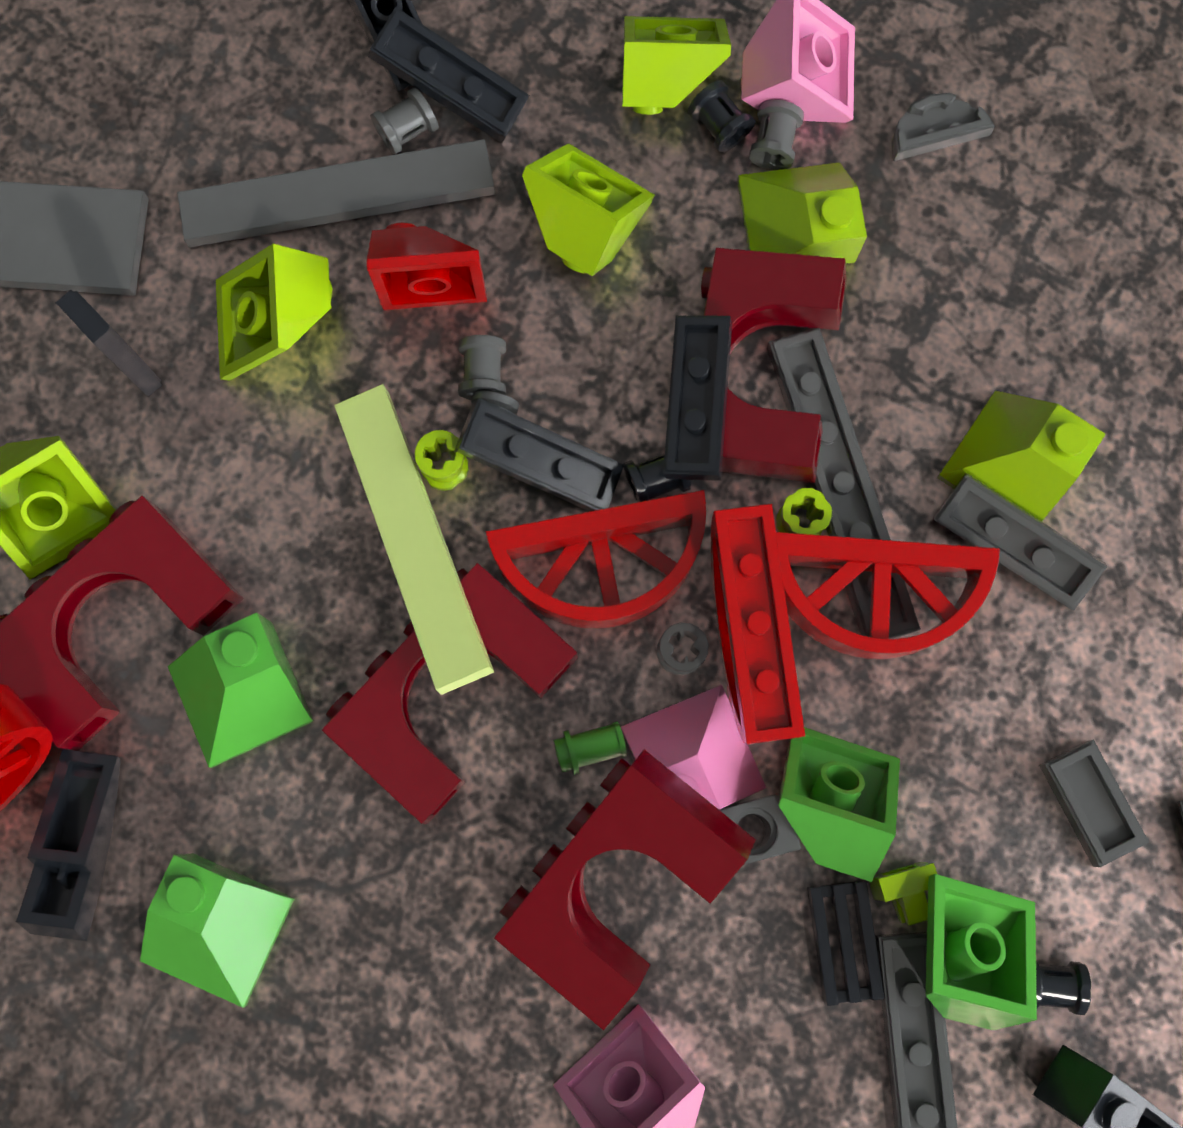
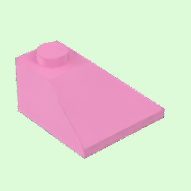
M776 0L743 51L742 78L740 83L742 91L741 100L757 110L761 103L768 100H784L794 103L803 110V121L846 123L853 120L855 27L820 0Z
M722 685L621 726L624 739L634 761L645 749L718 809H722L766 788L750 748L740 736L731 704Z
M639 1004L553 1084L581 1128H694L705 1090L704 1085Z

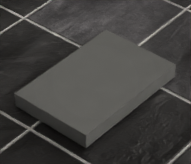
M0 181V287L56 291L72 290L73 292L77 290V292L136 296L149 198L143 190Z

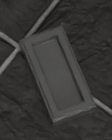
M1094 740L1086 741L1039 765L1093 867H1102L1149 843Z

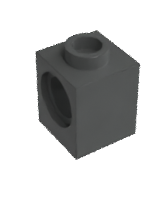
M780 793L719 809L736 824H738L742 817L748 814L759 817L764 824L765 836L759 845L752 848L749 858L744 865L801 849L798 835L778 806Z

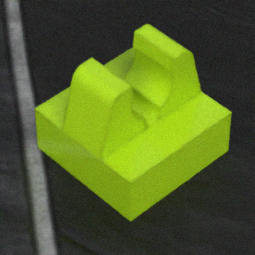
M917 862L875 874L872 882H869L873 899L883 902L892 900L900 923H907L909 926L926 921L928 917V903L925 891L928 890L929 876L937 874L934 863Z

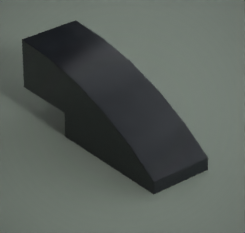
M62 749L27 858L34 864L16 920L30 934L87 941L103 880L113 828L121 763L118 756Z

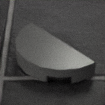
M930 94L913 102L898 121L891 143L893 159L898 161L991 135L995 126L983 108L978 107V109H975L969 103L955 99L956 94Z

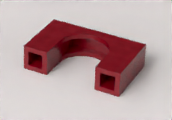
M716 248L713 267L705 266L702 275L701 297L707 299L704 316L731 317L730 355L742 339L752 332L768 326L788 325L839 330L847 282L845 258ZM728 388L722 472L815 483L823 434L821 414L757 407L744 402Z
M143 495L136 501L126 502L116 509L109 519L110 524L95 538H88L77 544L69 552L67 563L52 576H45L33 583L24 595L25 600L11 613L0 615V684L8 685L17 693L50 730L53 737L52 742L58 748L79 751L120 713L115 705L81 669L72 647V631L75 619L81 607L93 594L108 585L118 582L134 581L145 583L188 629L202 636L244 599L165 513Z
M477 563L469 572L464 568L460 569L457 574L487 654L498 660L535 695L542 699L578 659L577 652L480 564ZM410 621L403 632L408 638L393 654L389 650H385L370 664L365 672L369 679L355 695L348 691L330 707L326 713L330 721L322 731L421 824H429L466 781L419 738L411 723L408 708L410 690L416 676L427 663L413 624Z
M645 749L632 765L624 758L619 760L600 784L609 794L597 808L589 801L585 803L566 827V830L574 838L564 850H561L555 844L551 846L532 870L541 879L531 892L522 885L517 889L499 912L508 921L494 937L495 940L603 1031L639 989L651 964L607 929L592 912L585 896L583 884L587 861L596 855L611 850H631L643 853L657 860L711 904L748 860L756 841L749 833Z

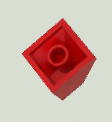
M394 223L387 226L386 229L372 230L367 254V271L383 310L487 302V292L479 250L427 226L416 227L411 223Z

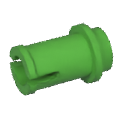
M618 721L612 722V724L573 735H570L569 731L566 730L563 731L562 738L553 740L561 772L572 770L574 775L580 774L579 768L618 757H627V749Z

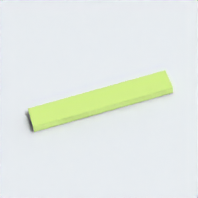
M381 384L335 404L336 412L435 689L443 695L494 673L388 390L384 384Z

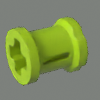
M434 430L425 434L418 441L415 449V461L423 477L432 488L441 491L454 489L466 479L469 471L467 457L454 451L459 438L445 430ZM448 452L452 460L445 461L443 469H435L432 461H439L441 454Z
M813 488L798 489L794 494L789 495L785 499L783 506L779 509L775 518L776 531L821 535L822 531L828 527L832 518V507L820 491ZM799 508L807 510L806 517L812 521L807 528L799 526L800 519L795 515Z

